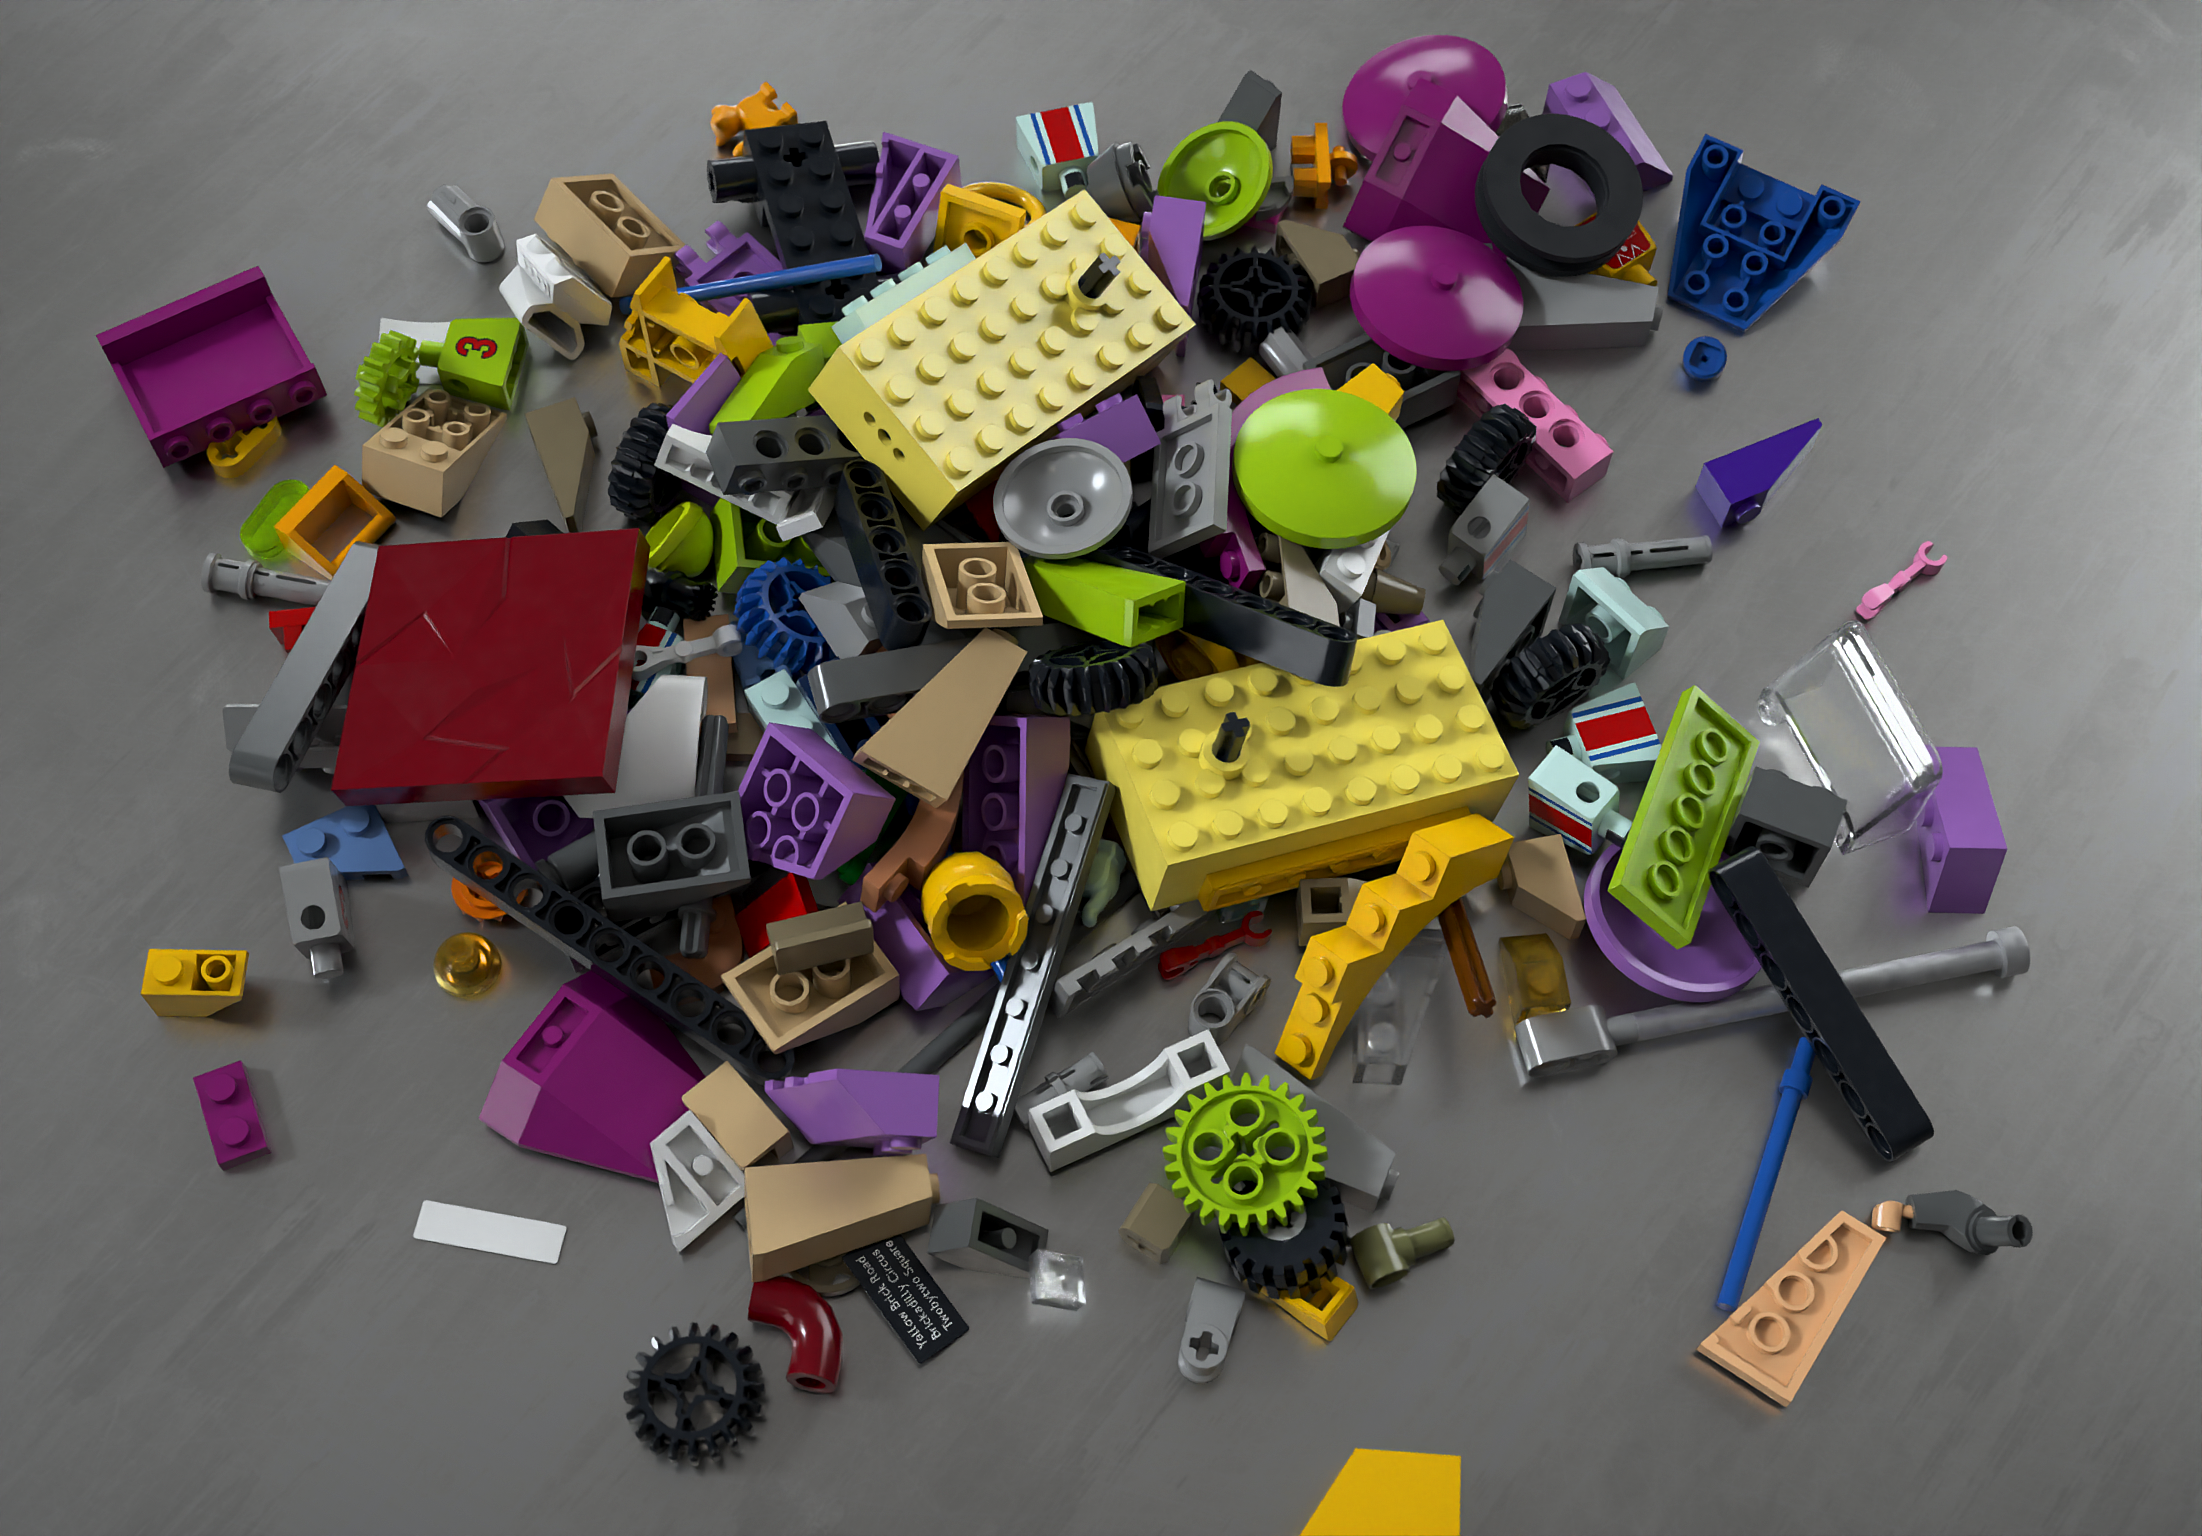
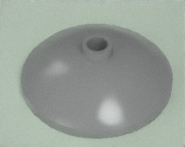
M1061 438L1037 444L1022 452L1009 463L997 481L993 495V509L1001 532L1016 548L1040 558L1068 559L1096 550L1118 533L1130 513L1133 490L1125 465L1111 450L1101 444L1085 439ZM1067 514H1073V515H1071V516H1069V517H1064V518H1062L1063 516H1065V515H1067Z

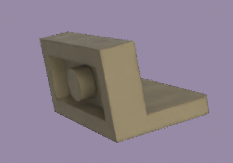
M862 901L766 924L778 976L874 952L873 926L871 920L866 919Z

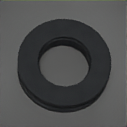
M1542 114L1528 117L1515 123L1497 139L1479 171L1475 186V204L1479 220L1485 232L1503 254L1517 264L1540 274L1568 277L1592 272L1605 265L1617 254L1639 220L1643 204V188L1638 169L1631 156L1607 131L1575 116ZM1537 164H1555L1573 171L1587 183L1595 196L1597 207L1595 219L1583 226H1561L1546 221L1531 209L1522 195L1520 185L1521 173L1525 169Z

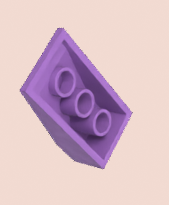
M1008 712L994 713L964 768L962 852H980L996 860L1011 875L1015 889L1019 893L1025 908L1069 768L1070 717Z

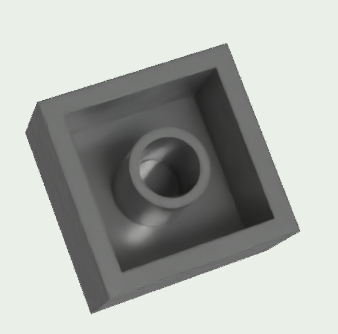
M1756 766L1742 793L1723 852L1731 857L1749 846H1754L1763 853L1777 876L1809 888L1832 848L1848 800L1836 796L1827 788L1820 786L1811 787L1790 779L1781 771L1774 769L1765 770Z

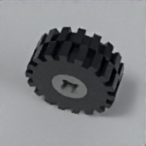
M1325 1177V1180H1311L1317 1186L1318 1196L1316 1198L1301 1195L1305 1209L1303 1214L1291 1208L1286 1210L1287 1221L1291 1222L1290 1226H1282L1275 1217L1268 1219V1233L1264 1234L1258 1223L1252 1222L1250 1223L1247 1236H1242L1238 1222H1232L1225 1234L1221 1233L1219 1226V1234L1229 1266L1233 1268L1236 1278L1241 1283L1247 1280L1249 1290L1259 1294L1264 1286L1269 1298L1280 1300L1281 1290H1288L1290 1299L1301 1298L1300 1288L1308 1286L1312 1294L1321 1290L1319 1279L1324 1276L1328 1281L1332 1282L1338 1275L1335 1263L1342 1266L1345 1265L1348 1258L1346 1247H1350L1351 1239L1349 1225L1340 1193L1335 1185L1330 1188L1327 1177ZM1249 1180L1240 1181L1242 1190L1239 1192L1233 1188L1232 1191L1240 1195L1249 1194L1255 1190L1257 1184Z

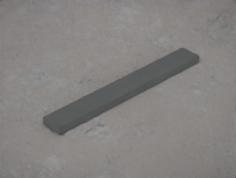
M1068 774L1025 907L1028 916L1027 936L1018 952L1013 956L1010 953L950 1140V1144L996 1158L1000 1156L1117 788L1109 781Z

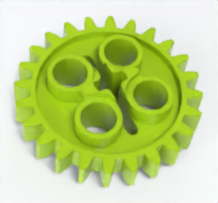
M1244 1073L1240 1086H1234L1229 1076L1224 1075L1223 1089L1216 1091L1208 1082L1204 1083L1206 1098L1201 1100L1189 1094L1187 1098L1191 1108L1190 1113L1179 1109L1174 1111L1176 1122L1181 1127L1166 1128L1167 1138L1173 1144L1163 1147L1165 1160L1172 1162L1165 1166L1164 1169L1168 1180H1177L1171 1186L1175 1198L1187 1196L1183 1204L1188 1214L1201 1208L1200 1219L1204 1226L1208 1225L1215 1217H1218L1221 1233L1224 1234L1229 1230L1232 1222L1239 1223L1242 1236H1247L1250 1223L1257 1222L1264 1234L1268 1233V1219L1275 1217L1283 1226L1288 1225L1286 1210L1291 1208L1303 1214L1305 1209L1301 1195L1316 1198L1318 1196L1317 1186L1311 1180H1325L1326 1177L1325 1167L1320 1165L1319 1162L1328 1160L1327 1147L1318 1145L1326 1140L1324 1127H1314L1319 1121L1316 1109L1304 1111L1306 1099L1303 1094H1299L1289 1100L1290 1089L1287 1082L1281 1084L1275 1091L1271 1090L1269 1075H1265L1258 1086L1252 1085L1249 1073ZM1246 1113L1259 1117L1251 1126L1243 1127L1234 1123L1237 1117ZM1272 1124L1279 1125L1278 1128H1273L1267 1132V1128ZM1213 1146L1222 1150L1221 1154L1214 1160L1207 1161L1197 1157L1200 1151L1206 1147ZM1277 1147H1289L1294 1151L1291 1157L1286 1160L1279 1161L1269 1157L1271 1151ZM1242 1150L1248 1154L1254 1150V1155L1249 1157L1242 1153L1237 1157V1152ZM1224 1175L1219 1183H1212V1179H1217ZM1249 1180L1257 1184L1255 1190L1249 1194L1240 1195L1232 1191L1233 1187L1240 1181Z

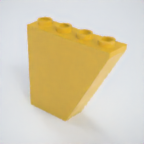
M1355 1448L1299 1536H1460L1461 1456Z

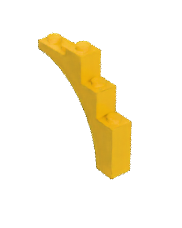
M1479 813L1413 832L1397 872L1362 884L1346 925L1310 937L1294 977L1302 985L1274 1054L1310 1081L1321 1077L1350 1020L1380 976L1409 942L1450 904L1475 887L1498 877L1515 837Z

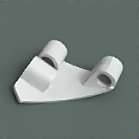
M660 676L626 715L615 793L563 796L579 818H593V811L695 797L700 723L706 716L707 677Z

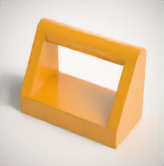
M334 465L287 512L274 528L287 552L329 580H332L354 542L361 541L374 544L396 521V517L350 474ZM353 503L374 518L329 562L312 544Z

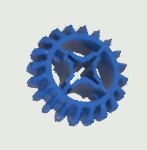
M785 557L775 563L768 560L760 568H756L754 572L752 571L737 592V598L735 599L737 604L733 613L739 619L736 630L748 634L745 646H756L759 650L758 659L766 656L773 660V669L785 665L790 675H793L800 669L806 675L815 666L836 658L837 656L799 600L801 593L832 583V577L821 575L818 572V564L810 569L806 568L801 558L792 564Z

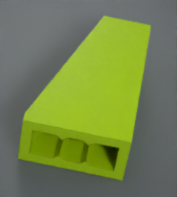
M1031 555L1021 558L1042 615L1127 647L1137 646L1183 627L1186 581L1076 557L1046 559Z

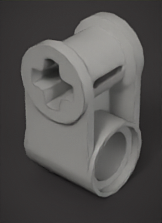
M1229 952L1217 965L1210 979L1191 1003L1188 1021L1190 1037L1209 1029L1217 1046L1222 1045L1243 1018L1260 1002L1271 983V978L1267 975L1258 976L1237 962L1238 956ZM1205 1013H1214L1222 1021L1215 1024L1208 1023L1200 1016Z
M1199 1277L1196 1278L1185 1322L1187 1323L1178 1358L1180 1371L1189 1381L1206 1384L1214 1381L1220 1375L1231 1337L1236 1332L1246 1294L1245 1290ZM1199 1347L1209 1349L1206 1361L1196 1359Z

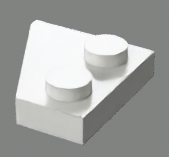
M690 1110L650 1142L673 1245L678 1251H682L744 1197V1173Z

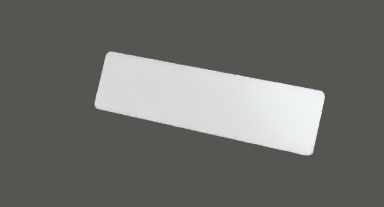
M426 1200L423 1202L413 1236L421 1240L555 1264L558 1262L567 1228L564 1225Z

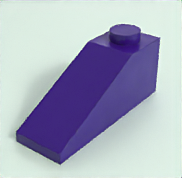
M1819 418L1704 463L1695 488L1721 528L1735 522L1739 524L1747 523L1760 514L1765 505L1812 450L1823 425Z

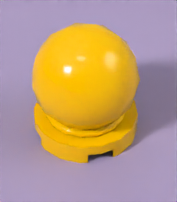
M980 852L954 853L936 863L922 885L921 911L928 925L935 948L943 955L944 960L949 965L965 971H985L991 969L990 963L1001 960L1009 952H1011L1012 956L1018 952L1027 936L1028 916L1021 897L1015 889L1011 875L996 860Z

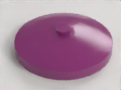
M1451 35L1414 37L1383 49L1359 68L1346 88L1343 97L1342 114L1350 141L1364 157L1373 162L1403 102L1419 77L1458 95L1495 133L1503 121L1508 105L1506 79L1496 57L1474 41Z
M1404 227L1378 237L1360 255L1350 283V300L1354 314L1368 336L1393 356L1427 369L1459 371L1475 368L1492 361L1502 354L1514 339L1523 314L1522 291L1516 276L1507 263L1496 252L1479 240L1461 232L1442 227Z

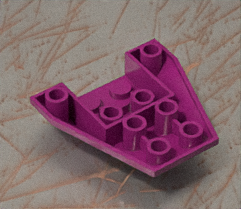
M1419 77L1403 102L1370 166L1343 228L1370 242H1373L1385 233L1404 227L1436 226L1469 235L1482 243H1492L1493 251L1506 262L1507 256L1495 246L1485 232L1479 220L1475 204V186L1479 171L1499 137L1458 95ZM1527 168L1520 176L1522 195L1531 209L1538 214L1550 188L1530 168Z
M590 970L561 986L503 1058L479 1119L482 1123L521 1148L659 1183L650 1142L689 1110L684 1105L682 1096L706 1078V1076L659 1016Z

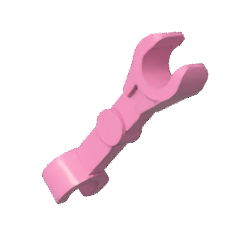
M1930 541L1924 542L1920 545L1913 558L1914 564L1905 571H1899L1888 584L1884 583L1865 593L1861 599L1862 603L1856 608V612L1865 620H1872L1883 610L1891 600L1892 595L1898 591L1902 592L1919 574L1935 575L1939 573L1948 558L1947 555L1944 554L1937 561L1928 559L1925 555L1934 544Z

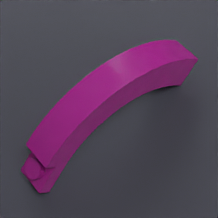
M1322 367L1301 370L1268 382L1252 392L1232 412L1227 530L1200 542L1199 546L1203 559L1220 557L1222 575L1228 579L1231 586L1251 593L1266 569L1254 540L1245 506L1241 502L1233 482L1232 459L1238 433L1247 418L1257 408L1277 396L1304 389H1330Z

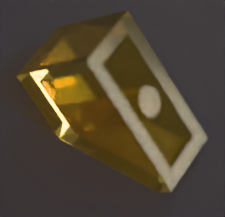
M1548 934L1500 937L1499 946L1514 1029L1518 1023L1528 1018L1568 1010L1571 1005L1563 958Z

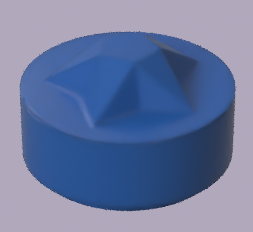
M1702 336L1692 340L1685 348L1683 354L1685 372L1692 379L1701 382H1708L1719 377L1724 371L1727 362V352L1724 345L1716 338Z

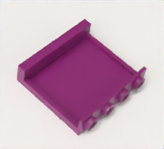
M259 265L96 335L163 468L207 449L212 442H225L239 430L243 429L244 433L270 422L275 415L278 418L327 396L315 365L309 361L276 302Z

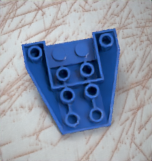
M1705 134L1686 169L1667 298L1745 332L1841 241L1860 205V201L1822 184L1814 196L1741 164L1744 150Z

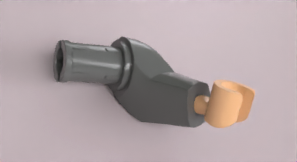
M1959 1190L1909 1195L1906 1198V1205L1896 1201H1885L1873 1208L1871 1227L1875 1230L1898 1233L1901 1230L1902 1218H1907L1910 1228L1940 1231L1963 1249L1981 1255L1992 1254L1996 1252L1999 1246L2025 1247L2030 1243L2033 1235L2032 1226L2027 1217L2023 1215L1997 1216L1988 1206Z

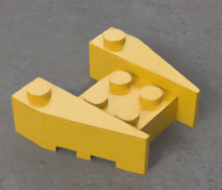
M667 256L660 261L634 292L630 304L632 312L624 324L626 332L619 341L624 368L659 388L672 373L694 383L720 352L728 356L742 378L760 353L774 347L749 299L744 298L728 317L723 313H714L700 306L695 299L685 293L678 294L671 258Z

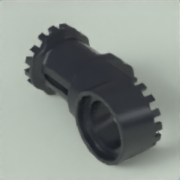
M647 568L642 609L653 612L657 606H663L670 610L679 609L686 612L691 620L705 621L706 617L711 616L709 611L713 612L715 609L712 607V604L716 605V601L713 599L718 597V593H715L717 589L713 584L709 582L697 583L689 580L686 574L679 570L669 571L664 576H661L652 570L648 571Z

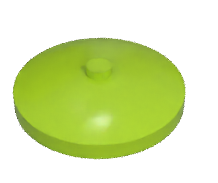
M1330 389L1293 391L1277 396L1261 405L1247 418L1241 427L1235 442L1232 459V476L1237 494L1249 513L1260 524L1274 534L1291 542L1323 549L1354 547L1385 534L1405 513L1412 497L1417 475L1416 459L1411 443L1392 417L1363 398Z

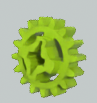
M390 330L389 334H381L379 343H372L370 354L364 357L363 365L358 366L355 377L360 385L354 391V395L359 397L355 405V410L360 411L359 419L384 427L396 417V414L405 409L406 402L410 401L411 395L417 392L420 378L416 377V371L420 368V363L416 362L420 354V349L416 348V339Z

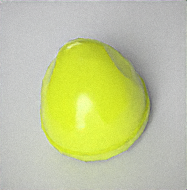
M683 502L668 511L652 526L645 537L651 546L648 568H654L657 573L666 574L669 571L679 570L684 572L687 578H694L706 569L712 557L714 532L711 521L704 513L703 508L693 502Z

